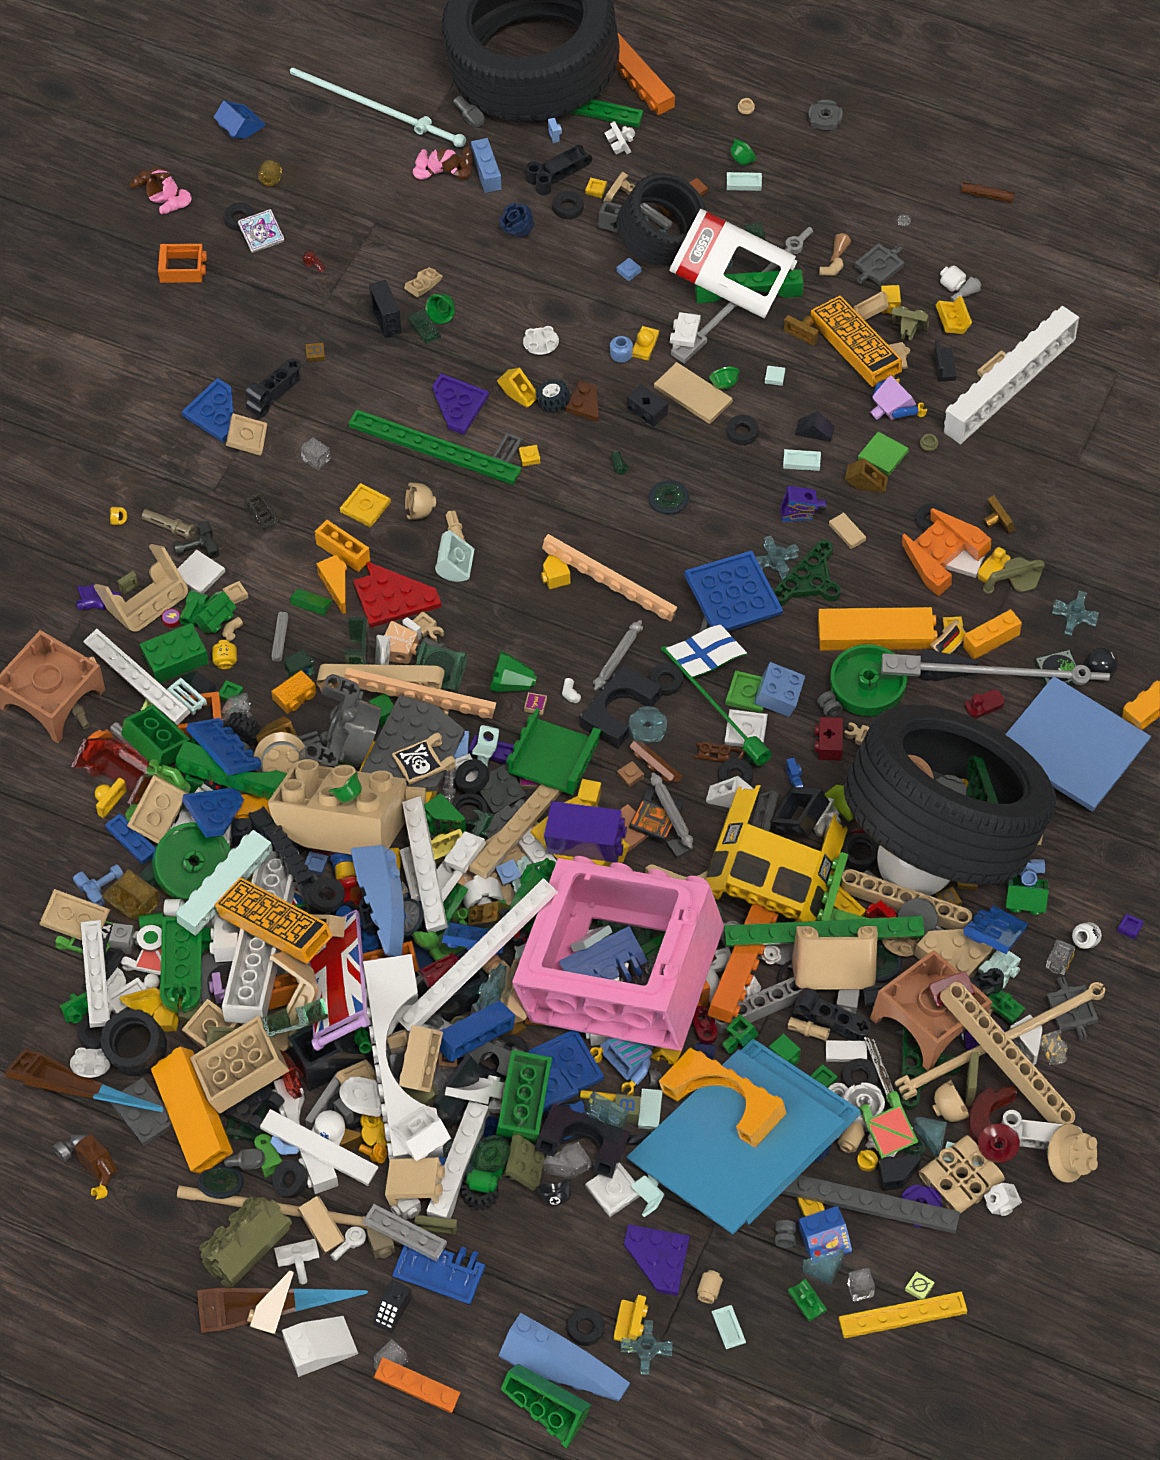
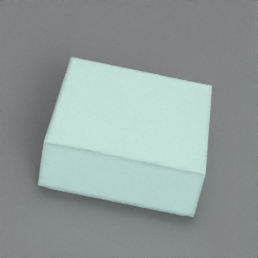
M767 366L765 384L783 386L785 368Z

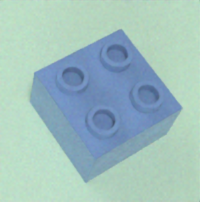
M770 662L763 673L754 704L790 717L797 705L805 675Z

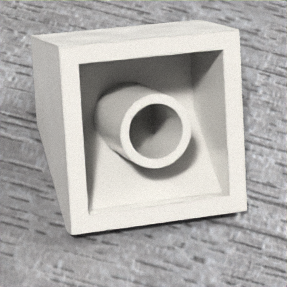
M423 1105L391 1127L408 1154L416 1161L425 1158L428 1153L443 1146L446 1141L451 1139L441 1119L426 1105Z

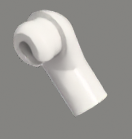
M566 678L562 695L569 702L578 703L581 695L573 689L574 681Z

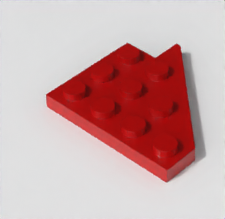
M370 562L366 563L369 576L353 580V585L370 628L442 607L436 588Z

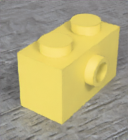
M461 829L446 835L440 834L431 840L436 865L444 861L457 839L463 835Z

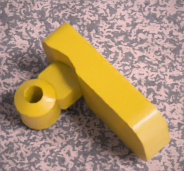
M1001 547L994 550L992 555L979 568L977 574L979 580L986 583L991 573L1004 569L1005 563L1010 560L1006 550Z

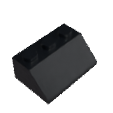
M468 1053L433 1104V1108L437 1109V1115L443 1124L451 1129L455 1123L459 1124L464 1115L463 1111L467 1107L469 1100L445 1095L446 1087H467L479 1082V1077L485 1078L486 1076L484 1070Z

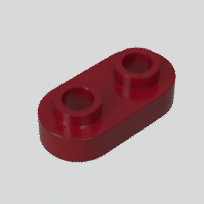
M700 1005L696 1007L692 1023L698 1040L703 1044H712L717 1039V1027L713 1017L708 1016L709 1008ZM701 1016H702V1017H704L705 1019L700 1020V1019H698V1017H701ZM705 1034H710L711 1036H710V1037H705L704 1035H705Z

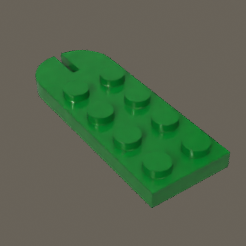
M162 917L161 1001L167 1010L179 1013V997L183 996V1000H181L182 1011L188 1012L196 1008L201 1000L203 928L195 936L177 923V917Z

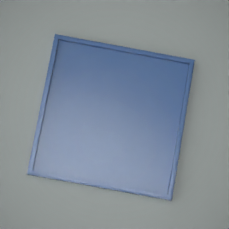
M1054 676L1005 734L1035 758L1048 775L1054 788L1092 812L1151 738L1144 731Z

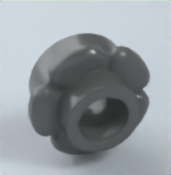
M653 1067L652 1070H648L646 1081L648 1086L658 1087L662 1074Z

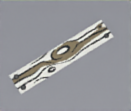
M864 1037L887 1095L894 1090L874 1039Z

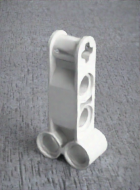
M1015 1110L1006 1111L1001 1123L1015 1130L1021 1147L1038 1149L1048 1148L1053 1133L1057 1128L1064 1125L1021 1120L1020 1113ZM1007 1121H1013L1015 1124H1009Z

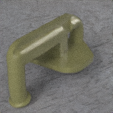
M1021 557L1008 560L1003 570L991 573L986 584L983 586V590L985 593L990 594L994 591V585L997 581L1009 578L1014 589L1019 592L1033 590L1038 584L1045 563L1040 559L1028 561Z

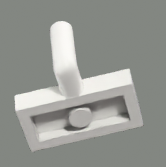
M311 1239L274 1248L278 1267L295 1263L299 1283H307L303 1261L319 1258L316 1240Z

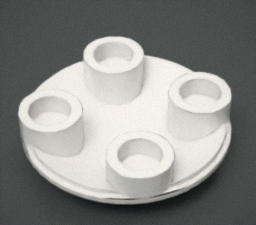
M551 326L527 329L523 339L526 350L538 355L552 352L559 343V338Z
M78 1048L70 1060L71 1070L79 1076L88 1078L106 1073L111 1065L102 1049Z

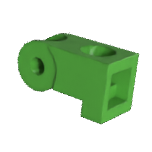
M261 1134L256 1137L254 1143L255 1148L262 1150L265 1154L266 1160L261 1170L266 1178L273 1175L276 1167L282 1160L276 1148L270 1143L272 1138L267 1134Z

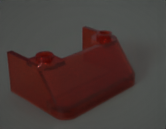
M113 738L84 739L71 765L73 768L84 767L89 774L94 776L104 774L115 782L118 778L125 780L126 789L130 791V799L128 801L130 805L139 804L153 775L146 772L147 767L154 768L149 765L148 760H144L137 752Z

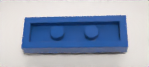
M119 813L105 824V828L144 865L153 858L155 847L142 834L127 827L129 822Z

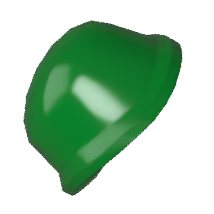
M738 139L733 140L734 143L730 148V152L738 164L745 166L756 161V155L748 144Z
M433 294L427 300L426 314L434 323H447L454 317L455 303L447 294Z
M724 367L711 373L709 379L715 388L719 390L729 389L737 383L740 370L735 367Z
M355 772L342 787L330 789L328 792L332 793L341 803L351 802L356 799L362 791L358 773Z

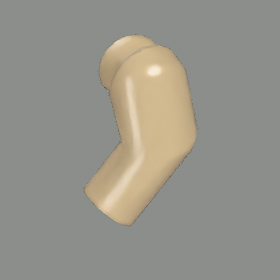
M835 258L829 267H820L819 275H837L843 268V260Z
M239 617L224 626L222 635L226 640H233L236 637L233 631L243 625Z

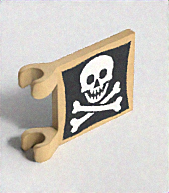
M435 733L424 741L392 753L395 762L409 785L456 767V760L453 756H449L440 762L432 748L442 744L440 733Z

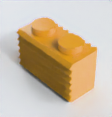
M300 670L271 691L272 699L288 714L291 711L297 710L304 701L311 700L316 694V686Z

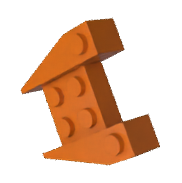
M932 508L931 521L934 524L915 541L904 533L902 535V546L924 584L939 597L952 585V574L945 569L946 565L964 550L979 561L991 550V538L978 527Z

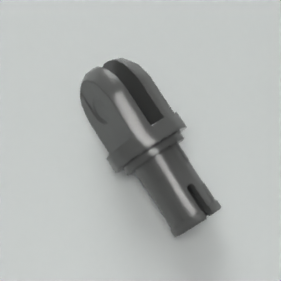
M461 95L456 97L453 104L463 112L462 117L473 127L482 126L485 120L483 113L474 104L469 105Z
M257 1148L242 1149L239 1154H231L226 1157L224 1164L226 1167L240 1166L243 1170L258 1169L264 1165L266 1157L264 1152Z

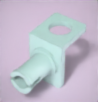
M481 725L478 743L472 750V754L478 755L477 760H481L488 766V760L497 748L499 729ZM490 731L493 733L494 739L492 741L485 740L484 732Z
M648 1175V1178L643 1176L632 1184V1188L648 1203L642 1213L643 1217L654 1211L664 1196V1193L657 1187L660 1182Z

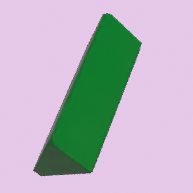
M297 589L290 596L291 605L323 616L326 615L333 602L328 598L301 589Z

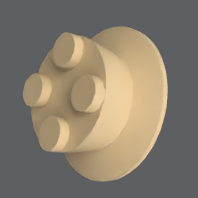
M1064 1124L1057 1128L1050 1139L1049 1147L1046 1148V1156H1048L1049 1166L1054 1176L1062 1182H1073L1081 1175H1086L1092 1170H1096L1098 1165L1096 1138L1083 1133L1079 1127L1072 1124Z

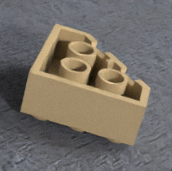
M964 929L928 931L916 945L914 956L921 960L931 951L935 950L959 972L966 971L969 978L977 974L979 967L986 960L988 961L997 950L985 943L979 944L968 938V936L966 937Z

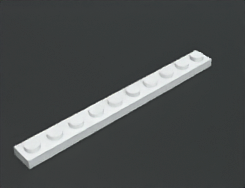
M543 878L398 1019L409 1033L412 1025L421 1027L558 893L555 888Z

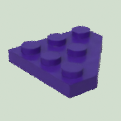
M442 373L433 385V392L448 429L465 435L488 399L489 392Z
M628 1224L624 1247L628 1253L633 1256L638 1267L648 1277L658 1293L678 1296L690 1236Z

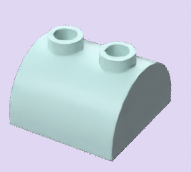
M451 530L444 532L441 536L435 570L444 579L455 582L465 581L470 577L475 549Z

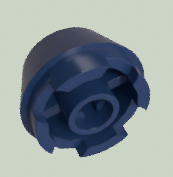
M516 202L509 204L504 208L502 218H499L502 230L517 238L528 235L534 227L532 211L525 204H516Z

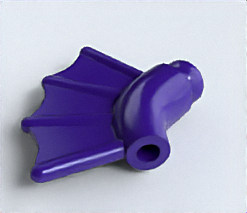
M95 584L77 587L81 596V600L76 602L79 610L91 608L106 609V606L93 587ZM111 590L113 595L121 596V593H117Z

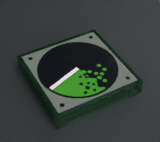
M1070 649L1034 658L1037 669L1072 671L1074 667L1078 666ZM1041 677L1044 686L1047 685L1052 677ZM1058 678L1069 686L1075 685L1071 678Z

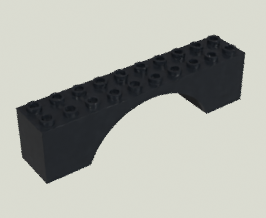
M463 949L455 953V955L461 959L469 950ZM481 968L436 1011V1014L441 1016L443 1020L448 1022L470 1011L472 1004L488 999L487 978ZM423 979L417 985L418 1000L429 990ZM399 1022L393 1033L406 1028ZM347 1023L344 1024V1025H342V1026H340V1027H338V1028H336V1029H334V1030H332V1031H330V1032H328V1033H326V1034H324V1035H322L321 1037H323V1036H325V1035H327V1034H329V1033H331V1032H333V1031H335V1030H337V1029H339V1028H341V1027L347 1025ZM313 1025L288 1037L291 1059L310 1091L331 1081L337 1072L364 1060L368 1062L373 1060V1050L371 1049L369 1053H361L359 1046L355 1043V1033L353 1031L323 1045L324 1047L318 1051L312 1045ZM366 1026V1031L370 1034L369 1026Z

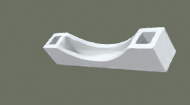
M296 1073L274 1081L275 1089L272 1092H277L285 1100V1103L279 1109L280 1114L300 1125V1113L305 1098ZM298 1150L301 1157L298 1161L304 1165L308 1173V1188L312 1187L314 1193L317 1194L338 1186L337 1176L333 1167Z
M469 1100L444 1165L445 1177L441 1181L443 1194L439 1196L438 1204H434L431 1198L427 1209L429 1217L451 1219L468 1163L489 1120V1106Z

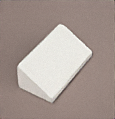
M376 636L375 665H389L390 637Z

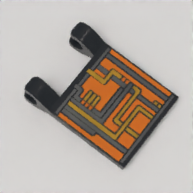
M648 787L629 828L665 842L673 824L664 807L652 802L655 789ZM676 799L675 805L680 813L684 801Z

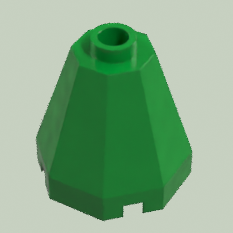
M500 651L490 690L496 692L530 690L531 686L534 687L537 676L534 675V670L509 653Z

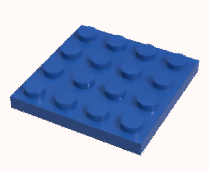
M752 550L691 568L684 572V576L710 627L721 625L726 631H731L782 615L783 609Z

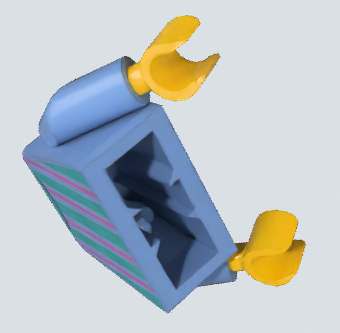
M609 1037L600 1044V1048H591L590 1053L592 1056L598 1054L594 1057L596 1063L602 1060L603 1053L626 1080L631 1079L630 1083L627 1082L622 1085V1092L626 1088H630L631 1091L627 1095L633 1096L634 1086L638 1085L648 1073L654 1046Z

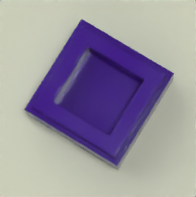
M1126 913L1117 932L1135 940L1144 921Z

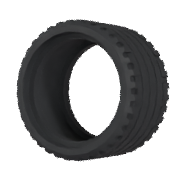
M668 173L647 175L635 185L618 212L617 230L626 248L636 257L655 265H669L673 263L700 209L706 211L705 202L690 183L678 176ZM654 203L669 210L680 222L683 234L677 236L669 235L654 228L642 214L640 204Z

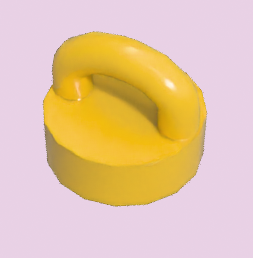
M111 507L110 524H124L127 520L126 510L122 507ZM119 512L123 514L122 520H119Z
M871 1150L860 1151L857 1158L858 1167L866 1172L873 1171L877 1167V1155Z

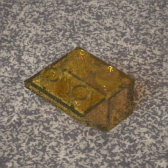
M129 869L102 895L104 900L130 919L139 918V915L149 914L160 903L158 890Z

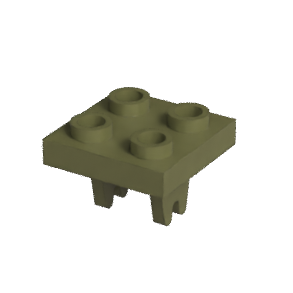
M903 306L893 307L892 321L893 324L901 325L902 340L908 335V340L912 341L917 329L928 331L929 316L926 312L922 310L910 311Z
M519 1134L512 1136L507 1167L503 1175L509 1176L510 1180H517L532 1191L536 1190V1186L540 1184L545 1153L535 1150L536 1146Z

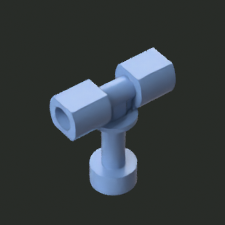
M1031 859L1030 863L1028 862L1025 869L1019 874L1024 885H1034L1037 882L1036 873H1045L1044 859Z
M117 864L109 868L110 873L97 881L95 879L89 880L83 872L73 877V881L79 890L86 892L89 902L103 906L105 900L100 894L102 892L101 887L114 879L118 882L125 877Z

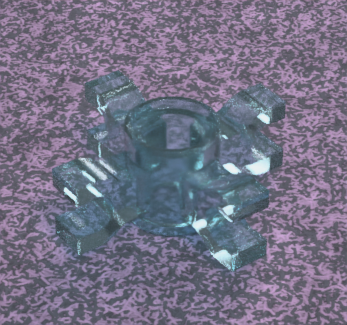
M772 536L765 537L766 543L764 547L768 551V555L758 556L756 559L761 569L769 566L772 569L778 570L781 579H784L789 571L785 560L797 558L799 549L796 544L784 549L782 546L775 545Z
M1079 591L1076 601H1072L1069 605L1055 600L1052 613L1066 616L1065 634L1072 636L1075 625L1081 624L1082 621L1091 626H1096L1099 613L1085 610L1086 592Z
M645 1320L644 1335L640 1336L638 1340L622 1338L621 1352H637L641 1358L640 1374L649 1375L650 1360L656 1354L672 1356L673 1342H656V1339L652 1336L653 1321ZM650 1345L652 1348L649 1350H645L642 1348V1346Z

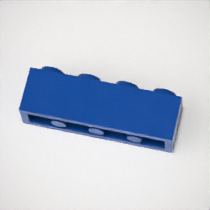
M500 1000L490 1004L486 1008L472 1013L469 1017L441 1029L440 1031L443 1032L439 1051L452 1062L512 1030L515 1014Z

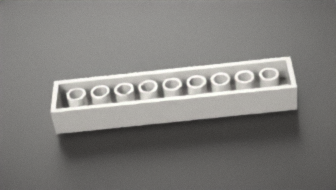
M1064 306L1053 311L1046 321H1042L1035 331H1031L1023 342L1020 341L1012 352H1008L1001 362H997L989 373L986 372L978 383H974L967 393L960 395L957 402L948 406L944 422V433L959 444H962L1075 341L1079 317Z
M272 851L254 871L251 883L292 904L297 882L292 881L291 874L287 873L286 865L283 866L281 858L276 856V851ZM241 928L222 1004L225 1022L247 1023L260 1015L265 1023L278 964L272 961L270 956L280 953L281 950Z

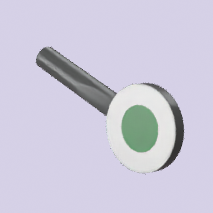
M148 925L139 930L137 943L141 949L153 952L161 948L162 927Z

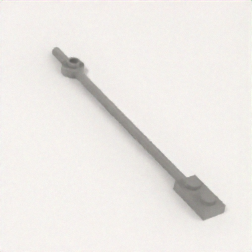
M808 227L798 237H789L785 243V251L791 254L800 253L803 249V241L813 232V229ZM771 262L762 272L773 271L778 265ZM729 302L706 326L697 332L694 347L676 345L671 350V355L685 364L707 343L705 335L737 305Z
M882 654L881 674L920 676L921 670L1036 677L1054 676L1056 678H1071L1076 685H1085L1089 680L1109 681L1110 673L1090 672L1089 668L1084 665H1078L1072 671L923 663L921 662V656ZM1078 672H1083L1084 676H1080Z

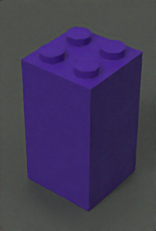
M551 801L544 839L548 854L570 857L583 856L593 860L616 863L618 862V857L623 854V844L621 843L622 838H626L627 827H625V818H623L621 810Z

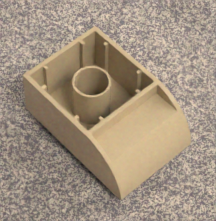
M304 759L295 762L268 801L269 810L276 825H281L284 833H287L291 840L307 848L351 854V849L355 847L382 845L389 849L406 822L402 802L406 801V779L393 777L388 771L365 773L355 771V768L350 765H339L332 768L319 766L315 760ZM357 772L358 779L362 785V791L356 799L351 802L341 803L332 793L328 792L330 789L342 787Z

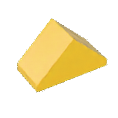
M156 987L120 996V1001L131 1009L142 1010L151 1016L162 1002L160 990Z

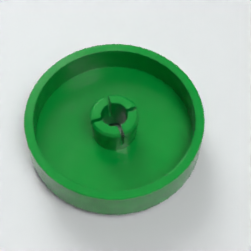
M871 644L857 645L842 652L832 665L830 688L836 696V701L840 702L847 711L860 716H878L883 711L898 706L905 695L907 676L881 674L882 654L895 653L887 648Z
M196 822L183 823L170 829L158 842L152 859L153 873L159 886L168 895L187 902L191 893L202 886L204 879L215 872L217 865L228 858L231 849L222 835L206 838ZM188 859H195L197 866H191Z

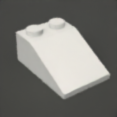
M344 1316L302 1322L282 1330L284 1342L298 1377L358 1354Z

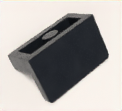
M935 341L934 359L938 382L956 381L952 348L940 349L939 341Z

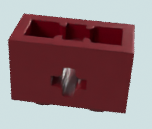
M820 717L819 725L815 724V736H819V741H815V752H818V760L841 761L843 718Z

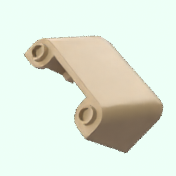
M797 926L792 956V967L796 985L802 989H864L874 986L877 961V927H861L858 930L857 937H819L817 930L813 927Z

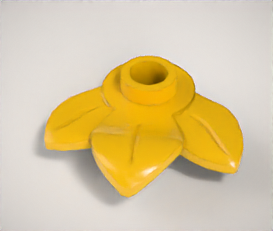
M365 1114L361 1116L360 1122L363 1126L361 1135L367 1145L372 1146L376 1142L387 1146V1143H391V1141L386 1142L384 1124L388 1122H383V1116L376 1117Z

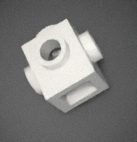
M1000 1183L994 1185L984 1195L987 1208L992 1214L1006 1216L1013 1211V1208L1022 1203L1014 1184Z

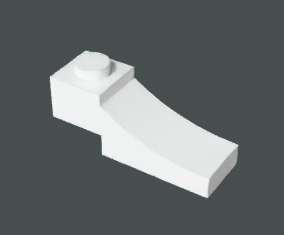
M488 1075V1079L479 1077V1082L467 1087H446L445 1095L488 1104L489 1097L502 1099L505 1083L500 1082V1077Z

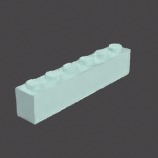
M254 830L249 835L246 834L242 838L240 845L229 852L228 858L217 865L215 872L204 879L202 886L191 893L189 900L179 906L176 911L177 923L196 936L217 913L214 904L240 877L247 880L272 853V843Z

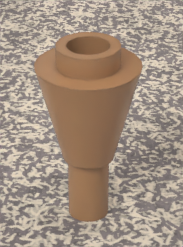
M844 233L835 235L833 255L830 263H833L835 258H839L851 244V239L848 235Z

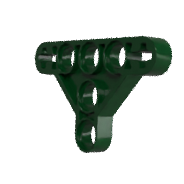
M819 541L776 586L773 592L775 596L780 597L777 599L781 606L786 605L791 598L820 595L831 602L837 601L840 598V586L830 580L827 560L833 554V544L830 541ZM811 558H815L819 562L816 564H811L808 560ZM804 570L807 572V575L800 576L797 572ZM820 580L822 584L814 585L812 581ZM788 582H793L796 584V586L794 588H789L786 586V584ZM834 589L837 591V594L830 595L827 591Z
M970 756L966 767L969 776L966 796L999 804L983 759Z
M904 1025L901 1078L906 1075L915 1078L927 1072V1070L922 1066L923 1055L919 1044L914 1048L907 1045V1040L916 1039ZM941 1053L936 1061L937 1066L956 1056L943 1055ZM914 1058L917 1061V1065L909 1066L906 1063V1059ZM961 1066L958 1067L956 1070H952L944 1074L943 1076L957 1075L961 1069ZM934 1080L916 1088L917 1095L912 1097L913 1102L911 1104L903 1098V1095L909 1091L900 1093L902 1107L907 1110L915 1109L920 1100V1092Z

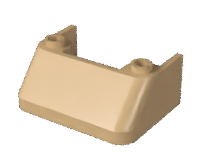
M149 545L158 561L151 566L149 571L153 583L127 602L121 596L113 595L107 586L99 584L93 586L107 610L130 631H140L162 615L165 610L170 609L184 599L188 593L185 581L164 546Z
M285 952L273 954L270 956V959L296 977L299 985L284 1014L274 1016L269 1023L265 1021V1025L280 1052L289 1049L288 1037L300 1031L319 993L314 970L309 965Z

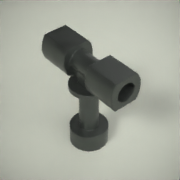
M209 521L198 523L200 531L198 539L181 543L180 540L173 542L176 556L184 555V550L201 546V549L206 548L209 558L220 556L216 540L212 539L213 533Z

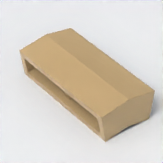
M316 1196L298 1207V1212L324 1254L346 1241L320 1196Z

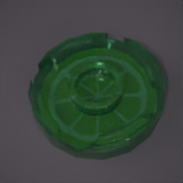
M493 1135L483 1140L484 1143L480 1146L477 1145L474 1149L472 1164L477 1170L496 1172L503 1167L510 1156L511 1147L503 1137Z

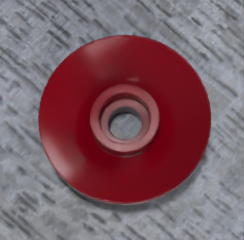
M993 1124L981 1132L978 1139V1147L981 1154L987 1160L995 1163H1004L1016 1156L1019 1151L1020 1140L1018 1134L1011 1127L1004 1124ZM1001 1144L1003 1147L998 1149L995 1145Z

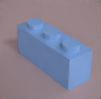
M488 138L471 141L473 161L484 192L501 190V174Z

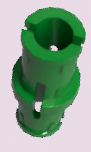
M360 1027L353 1031L355 1033V1043L359 1046L361 1053H369L372 1049L370 1034L366 1031L365 1027Z

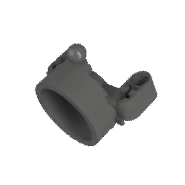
M331 674L321 683L320 690L323 695L340 701V704L333 717L329 731H324L320 735V741L326 747L313 742L308 743L300 751L299 759L315 760L319 766L332 768L336 767L338 762L358 768L365 759L373 742L380 720L381 708L361 700L363 692L360 691L357 683ZM328 682L332 683L334 685V688H331L328 685ZM307 751L312 752L313 757L309 756Z

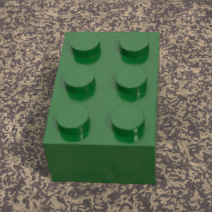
M192 623L140 643L142 657L152 677L158 683L209 664L207 651Z
M151 705L125 718L123 722L121 736L149 762L157 760L159 766H168L175 762L183 742L191 741L155 705Z

